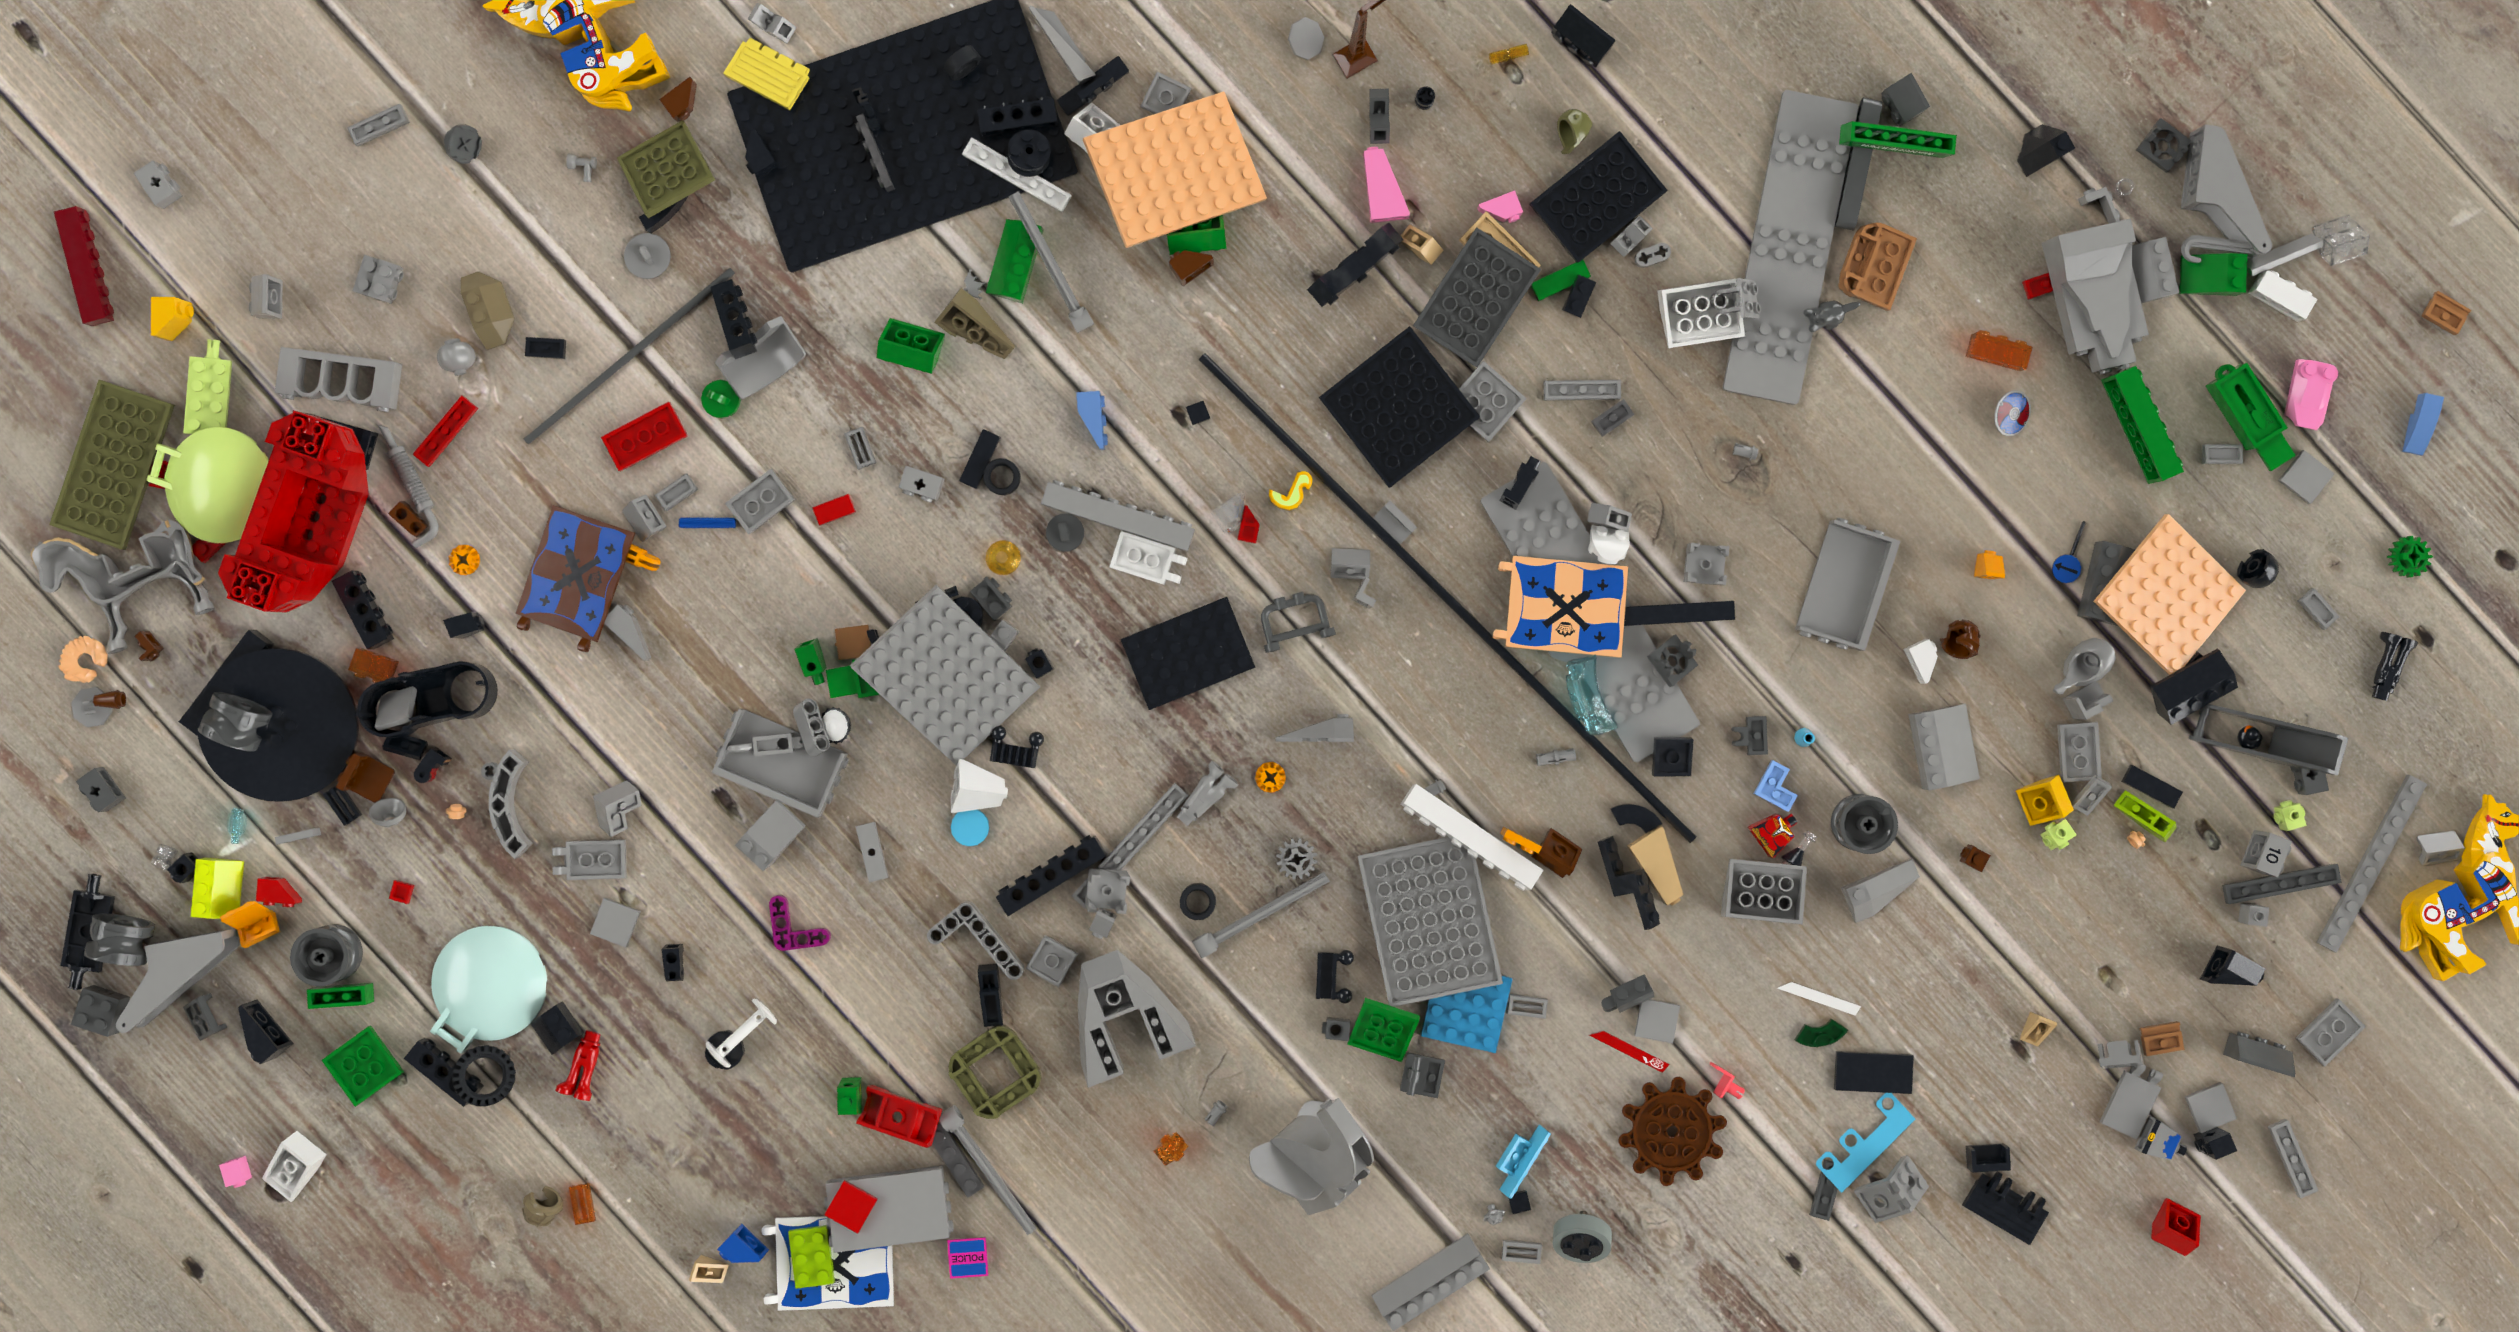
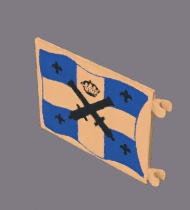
M1513 556L1512 563L1504 561L1499 563V571H1511L1507 631L1494 630L1493 639H1506L1505 647L1622 658L1628 566Z

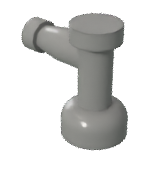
M568 153L567 168L575 169L576 166H584L585 178L583 182H591L592 169H596L597 159L596 157H591V159L577 158L576 155Z

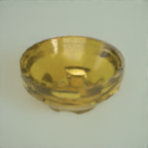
M997 541L986 552L987 566L998 575L1013 573L1021 561L1019 549L1009 541ZM999 552L1007 554L1006 562L999 563L996 556Z

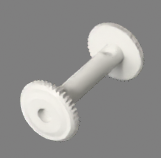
M758 999L752 1000L758 1010L719 1047L715 1048L709 1041L706 1042V1048L710 1054L724 1067L731 1066L725 1056L766 1017L774 1025L777 1023L773 1013Z

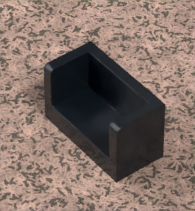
M2004 1143L1966 1146L1967 1169L1972 1173L2011 1170L2010 1148Z

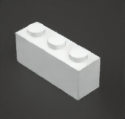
M2272 270L2259 273L2248 292L2296 322L2305 320L2317 301L2311 292L2297 288L2294 282L2280 278L2279 274Z

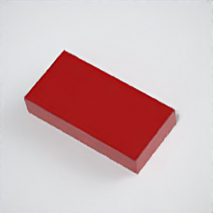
M849 494L812 507L819 526L856 513Z

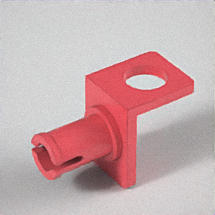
M1710 1062L1711 1066L1724 1073L1713 1093L1723 1098L1727 1092L1740 1099L1742 1095L1736 1091L1744 1094L1745 1089L1732 1082L1735 1076Z

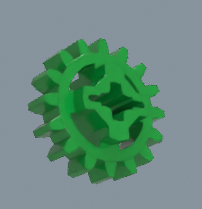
M2413 536L2400 537L2399 541L2393 542L2394 548L2388 549L2392 554L2387 556V558L2392 560L2388 565H2394L2392 571L2399 572V576L2406 575L2407 578L2421 576V572H2426L2425 566L2431 565L2428 559L2433 558L2432 555H2428V552L2432 549L2425 547L2427 542H2420V537L2414 538Z

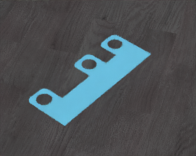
M1885 1093L1876 1102L1877 1107L1884 1113L1887 1119L1865 1140L1854 1129H1848L1840 1137V1144L1850 1154L1842 1163L1831 1152H1825L1816 1161V1166L1841 1193L1915 1120L1892 1093ZM1891 1098L1894 1101L1893 1108L1890 1110L1884 1109L1882 1107L1883 1099ZM1849 1134H1853L1857 1138V1143L1853 1147L1845 1144V1138ZM1826 1157L1831 1158L1834 1162L1833 1167L1829 1170L1822 1167V1160Z

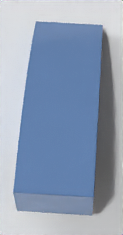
M2428 393L2418 395L2414 414H2410L2402 452L2420 456L2424 454L2437 425L2444 397Z

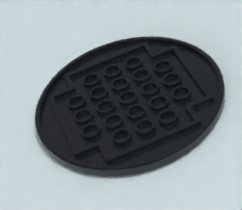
M270 648L244 654L229 662L217 672L201 697L196 726L202 753L212 770L221 780L236 791L249 797L265 801L283 802L308 797L324 789L337 779L346 768L347 759L354 753L358 739L359 721L358 717H354L357 708L350 690L331 667L321 660L297 650ZM214 692H224L249 699L272 712L269 724L257 728L256 733L262 740L256 751H244L222 745L203 736L198 731L204 714L211 709L209 702Z

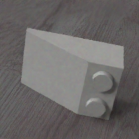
M777 799L741 837L735 846L764 871L778 859L806 825Z

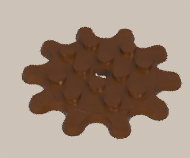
M1682 1077L1673 1078L1671 1087L1666 1092L1659 1091L1651 1082L1645 1083L1642 1087L1643 1094L1645 1095L1644 1104L1641 1106L1626 1104L1622 1108V1114L1632 1121L1633 1127L1630 1132L1619 1136L1618 1142L1620 1146L1636 1148L1638 1158L1633 1163V1170L1638 1174H1642L1650 1167L1657 1168L1660 1172L1659 1179L1663 1186L1672 1185L1674 1176L1679 1171L1687 1172L1692 1180H1700L1703 1176V1171L1700 1167L1701 1159L1707 1156L1719 1159L1723 1155L1722 1147L1714 1143L1712 1136L1715 1131L1726 1127V1118L1722 1115L1712 1116L1707 1112V1105L1713 1097L1711 1091L1703 1089L1697 1095H1688L1685 1090L1686 1082ZM1673 1125L1677 1128V1133L1670 1136L1667 1134V1130Z

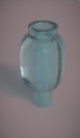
M233 808L227 817V831L231 835L232 844H239L240 836L246 830L247 816L244 813V809Z

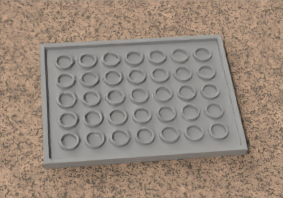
M937 584L850 665L858 675L956 766L959 759H965L991 734L995 727L1000 726L1040 688Z
M1449 837L1357 856L1390 1006L1395 1007L1503 984L1477 861L1467 854V849L1462 846L1459 848L1452 844V839Z

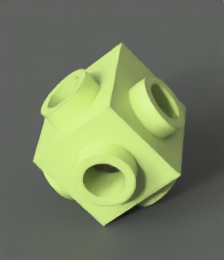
M2292 800L2280 802V806L2274 807V820L2279 825L2280 830L2290 831L2307 826L2304 818L2305 810L2300 803H2293Z
M2066 819L2057 824L2055 822L2050 823L2044 827L2046 831L2040 834L2043 843L2050 850L2057 847L2059 850L2069 845L2068 840L2076 836V833Z

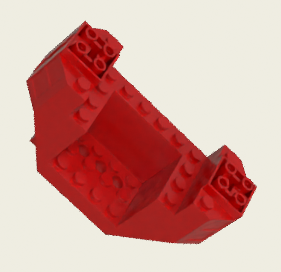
M293 410V413L272 422L265 442L274 445L237 551L235 555L224 554L218 571L219 577L228 593L227 599L264 612L288 613L311 602L338 573L346 560L369 495L365 455L353 429ZM325 494L326 501L322 504L321 496ZM318 512L319 515H320V518H319V520L316 522L315 519H314V516H315V514ZM312 530L313 537L309 539L308 533Z

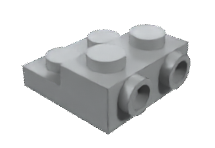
M364 255L352 291L392 304V301L397 297L398 283L403 278V267Z

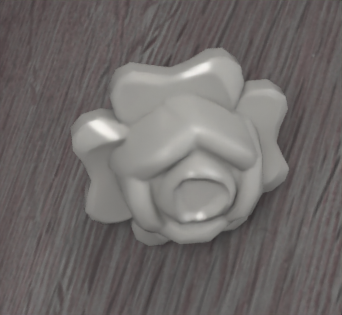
M1494 1204L1488 1205L1489 1212L1484 1216L1483 1220L1488 1221L1492 1225L1501 1223L1505 1216V1210L1496 1209Z

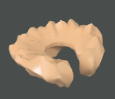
M79 636L73 641H69L65 648L62 649L61 659L59 660L60 665L58 666L65 674L64 678L70 681H81L82 683L91 682L97 676V672L88 668H82L78 663V659L83 653L91 655L94 664L105 667L108 661V654L104 645L88 636Z

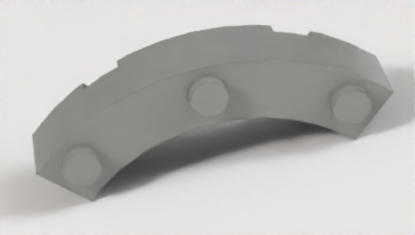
M515 749L509 750L496 768L489 791V813L493 829L496 831L500 843L514 859H517L527 851L533 842L523 832L515 813V788L522 771L529 763Z

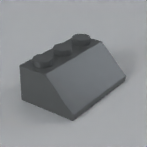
M2238 1031L2236 1035L2229 1032L2223 1055L2295 1078L2293 1052L2286 1050L2285 1045L2274 1042V1045L2267 1044L2268 1040L2259 1037L2253 1040L2249 1038V1034Z

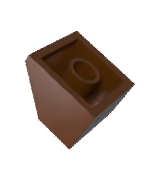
M1185 250L1181 253L1177 251L1170 256L1171 260L1168 261L1171 271L1182 286H1185L1214 265L1212 255Z

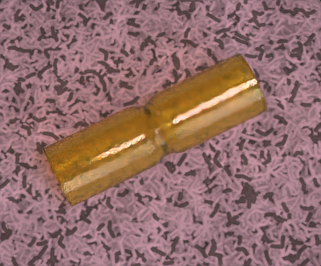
M1522 44L1489 53L1490 63L1493 65L1508 61L1509 59L1529 55L1527 44Z

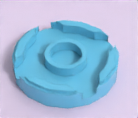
M980 810L958 812L952 819V835L962 845H978L985 840L989 833V820Z

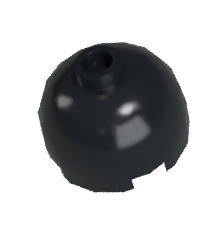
M2264 549L2250 552L2251 556L2246 562H2240L2237 576L2244 584L2252 588H2264L2275 581L2279 573V565L2276 558Z

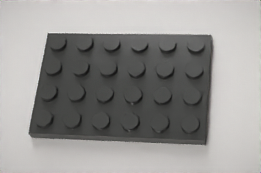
M1476 227L1413 326L1475 367H1478L1541 269Z

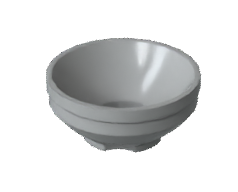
M397 798L379 800L369 809V816L372 822L387 828L397 825L406 815L405 803Z

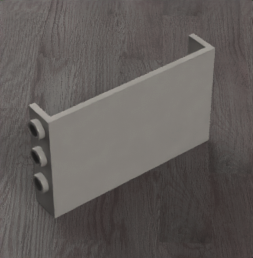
M1837 518L1829 522L1795 630L1800 631L1799 635L1811 638V635L1818 637L1817 641L1829 644V641L1837 643L1836 647L1847 650L1849 647L1865 651L1900 541L1884 536L1885 533L1882 531L1873 530L1871 532L1866 530L1864 525L1855 524L1853 526L1847 524V520Z
M738 709V711H735L731 718L732 726L724 734L723 747L720 746L716 753L718 759L712 773L772 799H778L780 802L812 816L822 817L826 805H830L834 797L832 793L834 786L837 787L840 783L841 776L839 774L848 764V753L832 746L816 757L810 756L806 752L805 747L794 748L792 753L754 756V751L730 753L727 751L728 746L753 743L752 737L793 733V737L801 736L795 730L748 710ZM785 738L779 739L778 747L786 749L788 747V740Z
M943 1165L830 1179L826 1182L827 1197L824 1198L825 1209H828L844 1180L878 1198L858 1234L827 1217V1227L831 1228L829 1246L833 1247L834 1253L946 1239L954 1231L953 1220H949L948 1213H951V1202L947 1201L946 1194H949V1184L944 1179Z

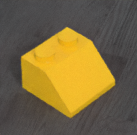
M151 297V336L173 341L192 322L194 315L192 303L176 297Z
M2060 775L2041 779L2016 790L2030 826L2064 818L2074 810Z

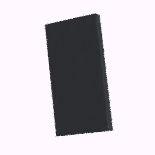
M1836 1051L1834 1090L1912 1094L1914 1055Z

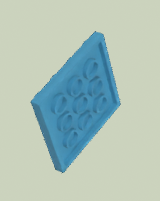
M1501 975L1503 984L1429 999L1421 1036L1496 1053L1513 978Z

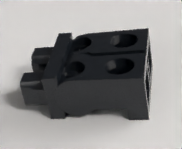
M1530 456L1526 464L1522 462L1514 479V486L1511 491L1506 488L1499 501L1516 510L1531 483L1535 481L1539 473L1536 469L1541 461Z

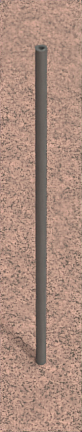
M731 268L727 269L524 438L527 444L533 442L712 293L711 286L725 282L735 272Z

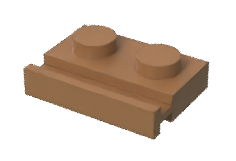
M2439 291L2434 292L2433 298L2429 301L2421 316L2452 335H2457L2471 310Z
M2175 1021L2139 1028L2142 1035L2141 1041L2144 1055L2152 1056L2185 1050L2179 1026L2180 1022Z

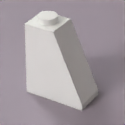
M958 760L954 771L953 779L955 781L953 790L951 791V812L957 813L1001 806L1003 799H1006L1008 794V788L1005 787V779L966 760Z

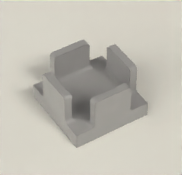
M2126 1040L2108 1042V1058H2105L2103 1044H2098L2100 1067L2108 1069L2144 1065L2139 1040H2134L2136 1055L2133 1056L2130 1043Z

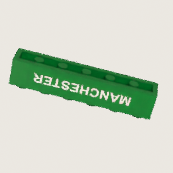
M1851 121L1841 125L1839 145L1945 158L1955 155L1957 135Z

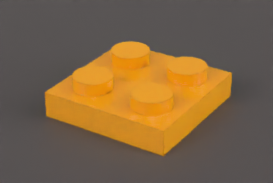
M1505 827L1500 832L1504 836L1503 840L1514 846L1516 843L1520 844V848L1530 854H1533V852L1539 854L1542 848L1539 844Z

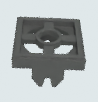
M2160 118L2136 151L2167 173L2184 156L2183 154L2188 151V145L2191 143V140ZM2158 132H2169L2165 138L2159 139L2156 137ZM2173 137L2176 138L2178 143L2177 152L2171 148L2170 141ZM2160 141L2167 143L2168 148L2166 151L2159 150L2158 143ZM2150 142H2153L2155 144L2154 153L2151 152ZM2167 153L2172 158L2161 160L2158 157L2160 154Z
M1676 634L1647 656L1669 687L1675 685L1698 666L1693 658L1696 655V649L1690 648L1692 643L1688 641L1681 642ZM1674 647L1677 648L1679 652L1676 654H1670L1666 648ZM1669 656L1675 659V666L1669 665V661H1667ZM1681 657L1685 658L1684 670L1679 666V659Z
M211 993L197 997L183 1006L200 1041L227 1028L226 1023L218 1026L206 1002L212 998Z

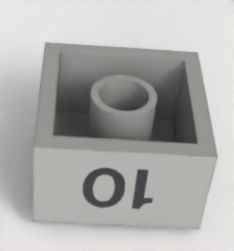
M2254 830L2240 866L2260 874L2278 877L2284 869L2283 863L2291 851L2290 845L2292 841L2269 832Z

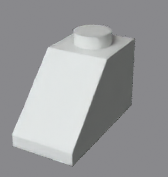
M1924 639L1903 649L1920 684L1929 682L1938 657L1935 643L1930 641V639Z

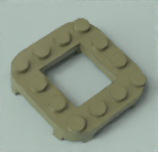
M1006 1025L990 1028L956 1051L951 1057L948 1066L950 1078L955 1081L973 1108V1112L977 1116L986 1119L998 1118L1002 1113L1030 1094L1032 1095L1037 1090L1041 1081L1039 1066L1016 1032ZM997 1047H1001L1021 1077L990 1098L969 1066Z

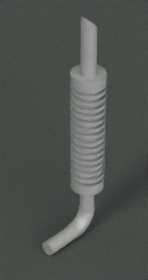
M378 425L390 448V451L387 452L389 459L393 462L392 464L398 476H400L399 478L402 479L401 481L407 493H409L408 495L411 496L410 498L417 512H424L430 525L427 534L412 542V545L418 548L432 540L438 533L439 525L431 511L434 504L427 490H425L426 488L423 487L424 485L417 471L414 470L415 468L408 454L405 453L404 447L397 446L388 427Z

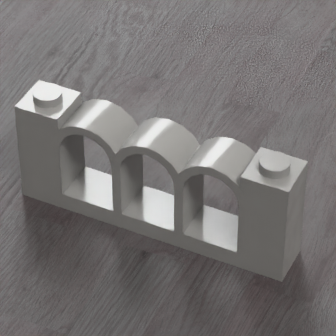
M281 347L275 393L281 394L283 399L294 400V397L302 396L311 399H319L324 396L336 402L351 400L364 406L377 407V411L389 412V409H397L402 364ZM306 360L321 361L318 386L313 392L308 393L304 388ZM333 363L348 365L346 386L342 394L334 396L330 391ZM359 367L374 368L375 373L371 395L361 400L357 395Z

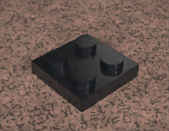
M1654 737L1652 775L1654 777L1691 776L1694 739L1692 737Z

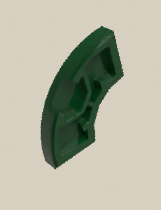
M1830 1019L1820 1027H1811L1804 1024L1794 1040L1809 1047L1831 1045L1840 1040L1847 1033L1848 1029L1833 1019Z

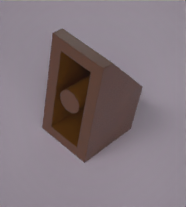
M691 77L659 99L677 122L686 120L693 111L697 84Z

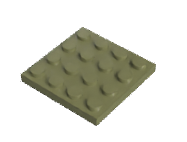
M684 120L617 157L648 218L715 181L705 158Z

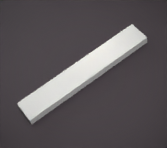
M972 137L962 153L964 157L1062 213L1072 197L1071 194L1038 175L1025 177L1017 174L1012 170L1005 156Z

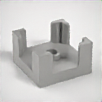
M1698 543L1687 544L1683 582L1726 585L1727 575H1724L1725 557L1729 555V546H1708Z
M1089 868L1085 901L1087 911L1097 912V908L1115 909L1118 914H1126V886H1129L1130 883L1128 872L1125 870Z

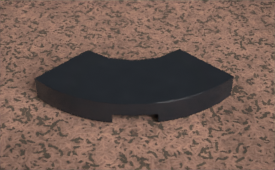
M1622 804L1610 808L1619 826L1635 824L1647 833L1663 824L1652 811L1639 805Z

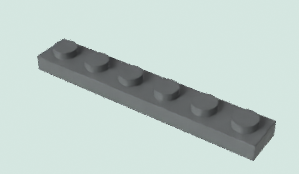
M2334 863L2282 873L2278 877L2266 876L2224 884L2222 887L2225 903L2234 904L2342 883L2339 866Z

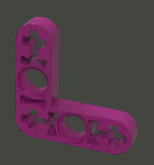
M776 895L770 899L769 909L773 940L778 950L786 951L823 946L830 941L831 934L826 928L792 931L787 898L783 895ZM779 899L780 902H783V905L780 906V912L785 911V914L775 916V913L779 912L778 906H774V902ZM779 917L786 920L784 928H779L776 925V920ZM787 930V933L783 935L784 939L788 940V943L783 947V944H779V940L782 939V933L778 935L777 931ZM820 932H822L823 935H826V938L823 939V942H821V939H814V943H811L812 936H817L820 934ZM800 934H804L808 938L807 943L804 945L800 944L797 940Z

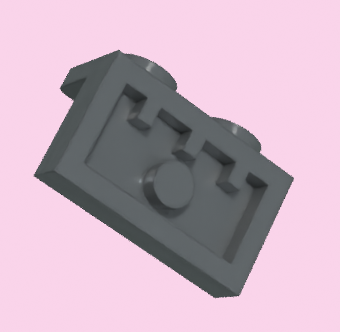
M986 576L970 592L991 618L996 621L1013 607L1010 604L1012 599L1006 592L1003 594L998 589L1000 585L993 577L990 579Z

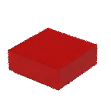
M394 880L389 899L409 904L414 885Z

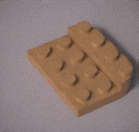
M1871 223L1861 226L1853 237L1841 269L1839 289L1849 297H1856L1886 311L1891 310L1917 238L1883 223Z

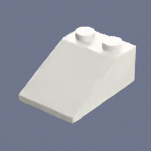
M296 1131L281 1142L262 1179L292 1202L318 1170L326 1154L305 1136Z

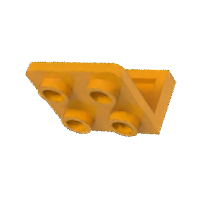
M256 901L246 902L243 906L229 910L226 914L220 916L221 922L237 929L241 947L245 949L280 932L276 913Z

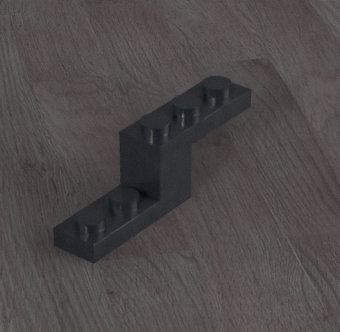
M1610 836L1598 841L1614 897L1633 893L1644 930H1649L1659 925V914L1656 911L1654 897L1650 891L1648 877L1644 869L1624 872L1623 863L1620 860L1618 846L1614 837Z

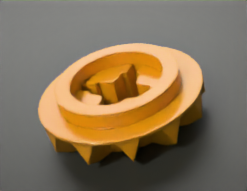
M458 545L452 549L451 554L448 556V565L451 566L453 572L460 575L472 574L480 564L479 553L470 545ZM458 555L464 557L467 555L466 561L468 564L462 563L460 565L461 559Z
M1266 762L1257 769L1255 780L1261 790L1273 793L1283 787L1286 775L1284 769L1279 764ZM1265 771L1269 772L1270 774L1277 772L1276 776L1274 777L1276 784L1272 783L1271 781H1266L1264 783L1265 779L1267 778Z

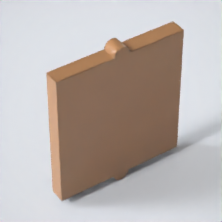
M869 625L835 629V646H837L839 660L858 658L871 646L867 635Z

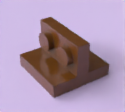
M1550 828L1540 844L1542 848L1539 854L1533 852L1531 857L1562 878L1566 874L1570 876L1574 871L1582 848Z

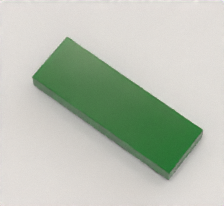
M1581 260L1579 263L1571 264L1533 282L1531 287L1539 302L1573 286L1577 275L1590 278L1591 275L1584 260Z

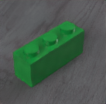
M373 983L317 986L307 989L308 1009L359 1006L374 1002Z

